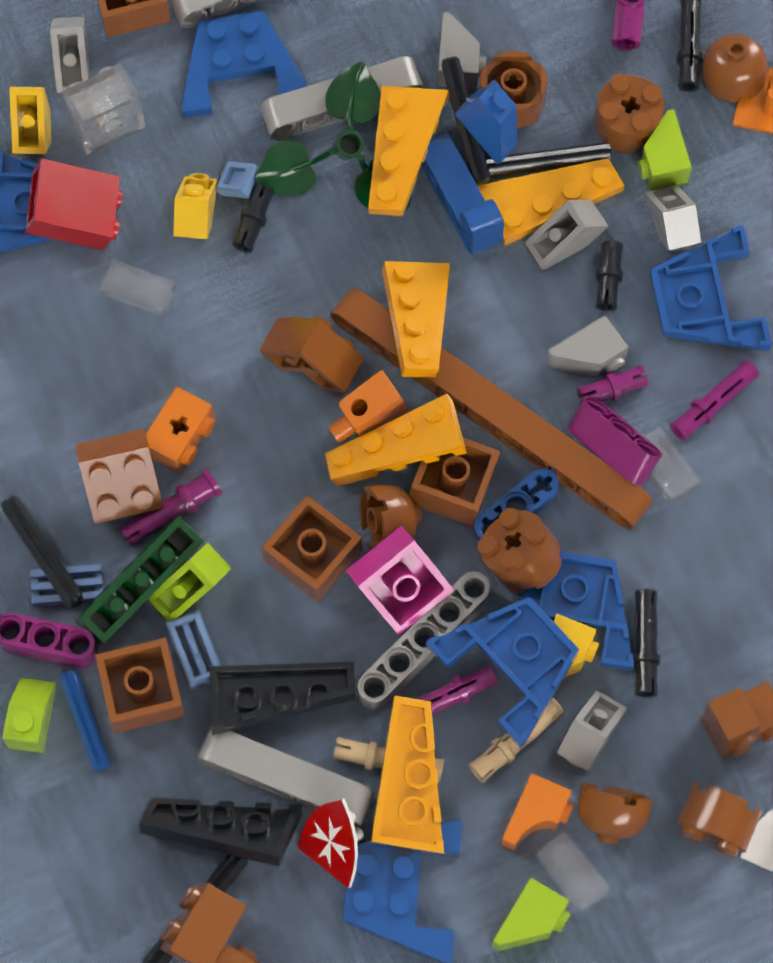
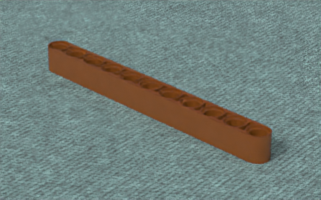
M354 287L351 288L331 311L330 316L332 320L347 333L400 370L390 311L361 290ZM442 347L436 378L411 377L437 397L448 394L453 400L457 411L539 469H549L554 472L561 485L619 526L632 530L652 505L653 500L651 496L641 487L626 480L607 463Z

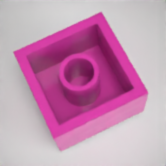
M402 525L346 570L398 635L403 633L454 591L452 586Z

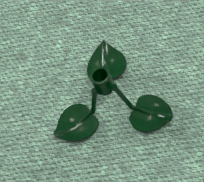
M364 62L355 63L344 69L334 78L327 89L325 96L327 112L333 118H345L347 130L336 138L333 148L308 160V152L302 144L292 140L280 141L273 145L263 158L260 168L255 175L259 184H263L264 188L266 185L271 187L275 194L284 196L300 195L308 191L315 183L316 176L311 168L312 165L335 154L340 159L346 161L355 158L360 168L364 171L355 179V195L358 201L368 209L374 158L369 166H367L364 156L361 154L364 147L363 138L358 132L354 131L351 121L366 123L372 120L379 112L381 92ZM410 196V199H409V201H408V204H407L406 209H408V208L410 207V204H411V196Z

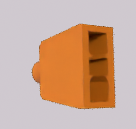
M380 370L338 403L344 416L329 425L328 428L340 444L355 433L361 436L408 413L409 410L385 372Z

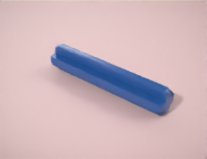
M77 670L64 672L60 675L59 679L89 761L95 772L103 771L109 768L112 763Z

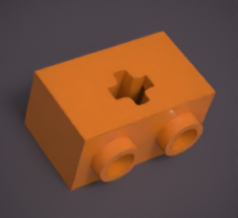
M176 386L146 433L152 460L178 474L185 465L190 466L198 452L196 446L202 437L207 438L215 426L216 419H214L212 404Z

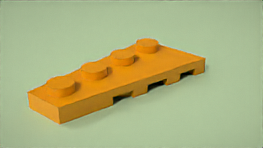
M382 86L368 206L369 214L403 216L417 181V174L427 155L429 143L439 124V117L449 98V90Z
M609 158L477 185L485 201L493 199L500 210L504 222L502 242L505 246L536 232L568 200H592L595 205L624 191V183Z
M384 262L382 274L402 377L436 378L440 363L450 263Z
M445 394L325 453L330 479L338 487L377 477L379 471L390 468L396 472L407 469V464L423 460L427 464L439 461L441 455L453 453L455 456H459L467 452L454 402L448 394Z
M401 696L393 697L370 842L444 854L430 701Z

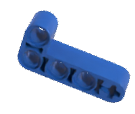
M444 132L431 138L427 155L421 166L468 253L473 255L502 242L504 222L500 210L493 199L485 201L450 135Z

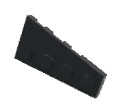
M328 662L210 666L212 736L355 700L354 663Z
M152 798L139 822L140 834L279 867L302 816V805L289 804V809L271 808V803L256 802L255 807H235L234 801H219L218 804L201 805L199 800Z

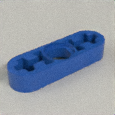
M549 469L535 470L482 512L474 523V536L479 542L484 535L483 524L487 523L490 526L499 518L497 512L500 511L502 513L506 510V506L511 500L523 501L527 507L526 511L537 514L546 507L558 494L559 480L557 475ZM539 480L541 483L550 482L549 492L543 489L534 495V502L536 504H533L529 495L536 490V481Z

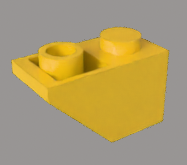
M202 173L184 176L174 199L173 236L198 239L208 238L212 229L218 179L209 178L208 175Z

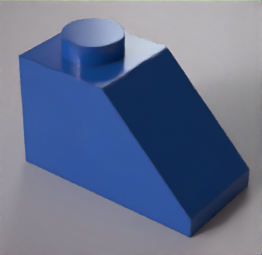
M495 80L472 94L456 111V117L497 165L517 145V106Z

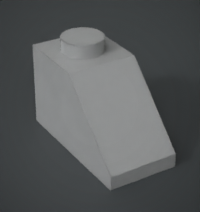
M443 12L438 87H447L441 67L442 60L457 56L461 63L467 89H477L478 77L481 76L482 69L486 65V57H480V43L451 13Z
M86 16L53 18L50 26L57 93L90 91L89 43Z
M677 184L644 192L659 240L669 251H684L691 248V245L701 242L696 204Z
M568 200L525 244L541 269H547L586 248L608 227V224L592 200Z
M604 315L549 349L546 364L550 369L598 378L606 372L609 374L620 370L626 363L629 347Z
M596 690L573 720L557 753L566 758L573 766L589 771L602 753L628 708Z

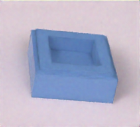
M228 161L216 191L221 196L248 199L255 184V175L259 168L252 163Z

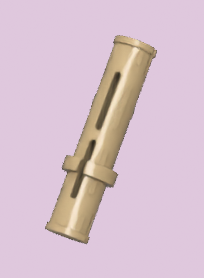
M552 697L522 748L508 734L501 738L496 737L491 742L492 746L468 765L473 775L480 782L484 783L500 767L506 763L511 764L515 760V755L565 714L563 708Z
M338 737L333 760L365 765V769L371 771L372 767L382 769L385 747L377 746L378 742L370 741V744ZM435 758L438 782H440L445 759Z

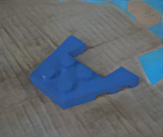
M263 10L198 21L182 103L183 118L213 114L208 83L275 72L279 94L308 86Z
M1 150L0 253L55 240L25 233L32 172L37 163L23 158L19 160L10 157Z
M744 224L732 228L731 232L719 238L716 236L706 241L705 245L691 252L686 251L650 269L649 277L663 337L763 351L771 349L772 343L766 317L730 322L716 264L717 262L749 257L750 250Z
M560 551L562 561L556 576L546 586L538 590L535 587L524 590L526 593H521L517 602L531 597L552 621H554L556 614H560L591 628L605 630L600 666L632 671L634 660L633 654H631L616 560Z
M531 597L487 614L488 617L469 625L467 623L456 627L450 633L440 637L437 635L426 641V646L447 669L473 647L478 646L525 698L498 720V725L520 748L527 742L579 653V648Z
M462 820L441 824L444 844L443 855L460 856ZM370 841L357 844L358 859L356 872L351 888L348 889L346 887L343 921L380 938L407 947L409 950L420 955L423 954L433 958L439 963H452L454 930L416 927L421 854L438 853L372 843Z

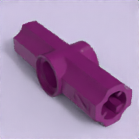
M616 0L611 44L619 50L631 51L640 48L646 0H635L636 2L633 3L626 0Z

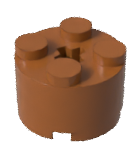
M505 51L494 56V59L482 69L480 89L495 80L517 106V129L534 125L539 120L545 106L547 90L546 71L541 64L539 65L531 59V55L525 52Z
M625 74L613 76L611 81L601 89L597 99L594 125L601 137V141L608 142L612 150L620 153L637 152V149L643 148L663 117L664 100L661 88L640 76Z
M515 508L504 510L499 518L488 527L477 545L485 565L507 590L514 593H526L524 591L526 589L535 587L538 590L546 586L556 576L561 566L560 543L544 522L536 514L529 511H517Z
M694 782L677 821V824L682 827L681 835L700 844L703 838L716 843V851L732 858H736L738 852L746 853L763 811L756 806L753 813L746 809L748 805L747 800L709 785L707 791L699 790L701 782Z

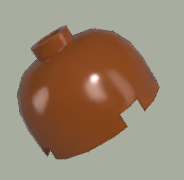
M728 34L715 40L707 49L702 62L701 72L705 81V87L708 92L718 99L728 102H738L739 98L748 96L749 99L755 97L764 88L768 76L767 56L761 45L751 37L742 34Z
M389 484L365 487L364 490L367 493L361 494L359 499V515L362 531L369 527L373 542H366L368 548L372 550L401 525L414 539L417 525L422 521V514L419 505L413 503L409 494L402 488Z
M597 783L581 784L578 797L580 820L587 829L597 833L596 840L617 845L619 838H631L639 834L647 825L652 810L653 798H647L645 794L615 786H609V788H603V791L597 790L599 785Z

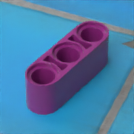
M585 397L567 426L568 430L622 477L636 485H644L662 457L661 451L607 405L593 397Z
M6 613L0 616V647L8 653L76 668H87L96 662L95 655L99 654L97 644L93 635L84 628L15 613ZM17 627L20 629V633L16 638L11 640L3 638L5 631L9 628ZM44 635L55 636L53 643L47 647L38 646L39 639ZM86 642L90 644L85 653H72V649L77 643Z

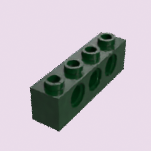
M179 516L172 519L74 621L82 628L88 630L99 645L105 644L191 556L204 540Z

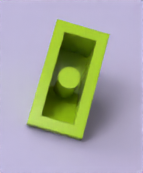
M674 109L666 112L644 145L642 159L638 160L641 180H647L649 191L689 182L692 167Z
M207 542L181 565L148 600L169 622L178 618L214 587L232 568Z
M20 678L8 704L2 736L9 749L44 753L57 686L56 682Z
M530 878L494 938L492 948L501 951L549 939L554 930L561 933L571 916V913L566 911L570 900L535 879Z

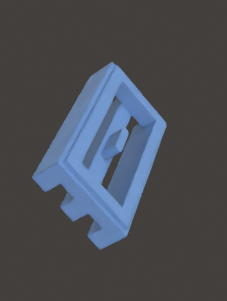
M101 564L65 567L71 577L95 575V578L74 580L78 588L96 587V591L82 592L84 598L82 603L92 602L103 591ZM42 569L30 570L32 581L31 602L33 607L64 605L58 594L40 596V591L55 589L50 582H39V580L48 579Z
M199 610L166 622L191 690L198 688L197 685L210 683V671L207 672L189 622H196L212 665L221 666ZM182 626L201 674L194 677L175 629L176 627Z

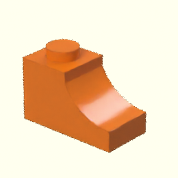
M531 773L504 833L501 847L515 852L520 842L529 834L548 828L556 831L559 822L567 824L575 805L569 802L572 790Z

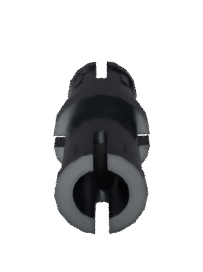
M263 184L254 185L248 206L241 212L240 219L242 222L232 243L233 247L241 251L244 244L246 246L244 252L251 253L260 228H263L266 224L267 217L265 215L275 193L267 185L264 193L261 191Z
M611 240L604 241L601 244L600 268L596 271V280L599 281L595 307L602 311H605L606 298H608V311L616 310L618 305V284L622 282L623 272L620 270L623 244L618 241H614L612 254H610Z

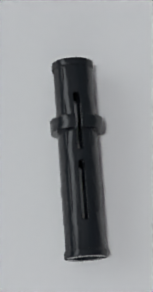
M681 0L680 51L677 53L676 60L680 65L678 88L685 92H693L700 87L699 65L703 62V53L700 51L702 0Z
M649 588L638 589L634 592L635 654L633 655L635 666V695L642 698H651L658 695L657 666L661 663V656L657 654L658 592L656 590L652 591Z

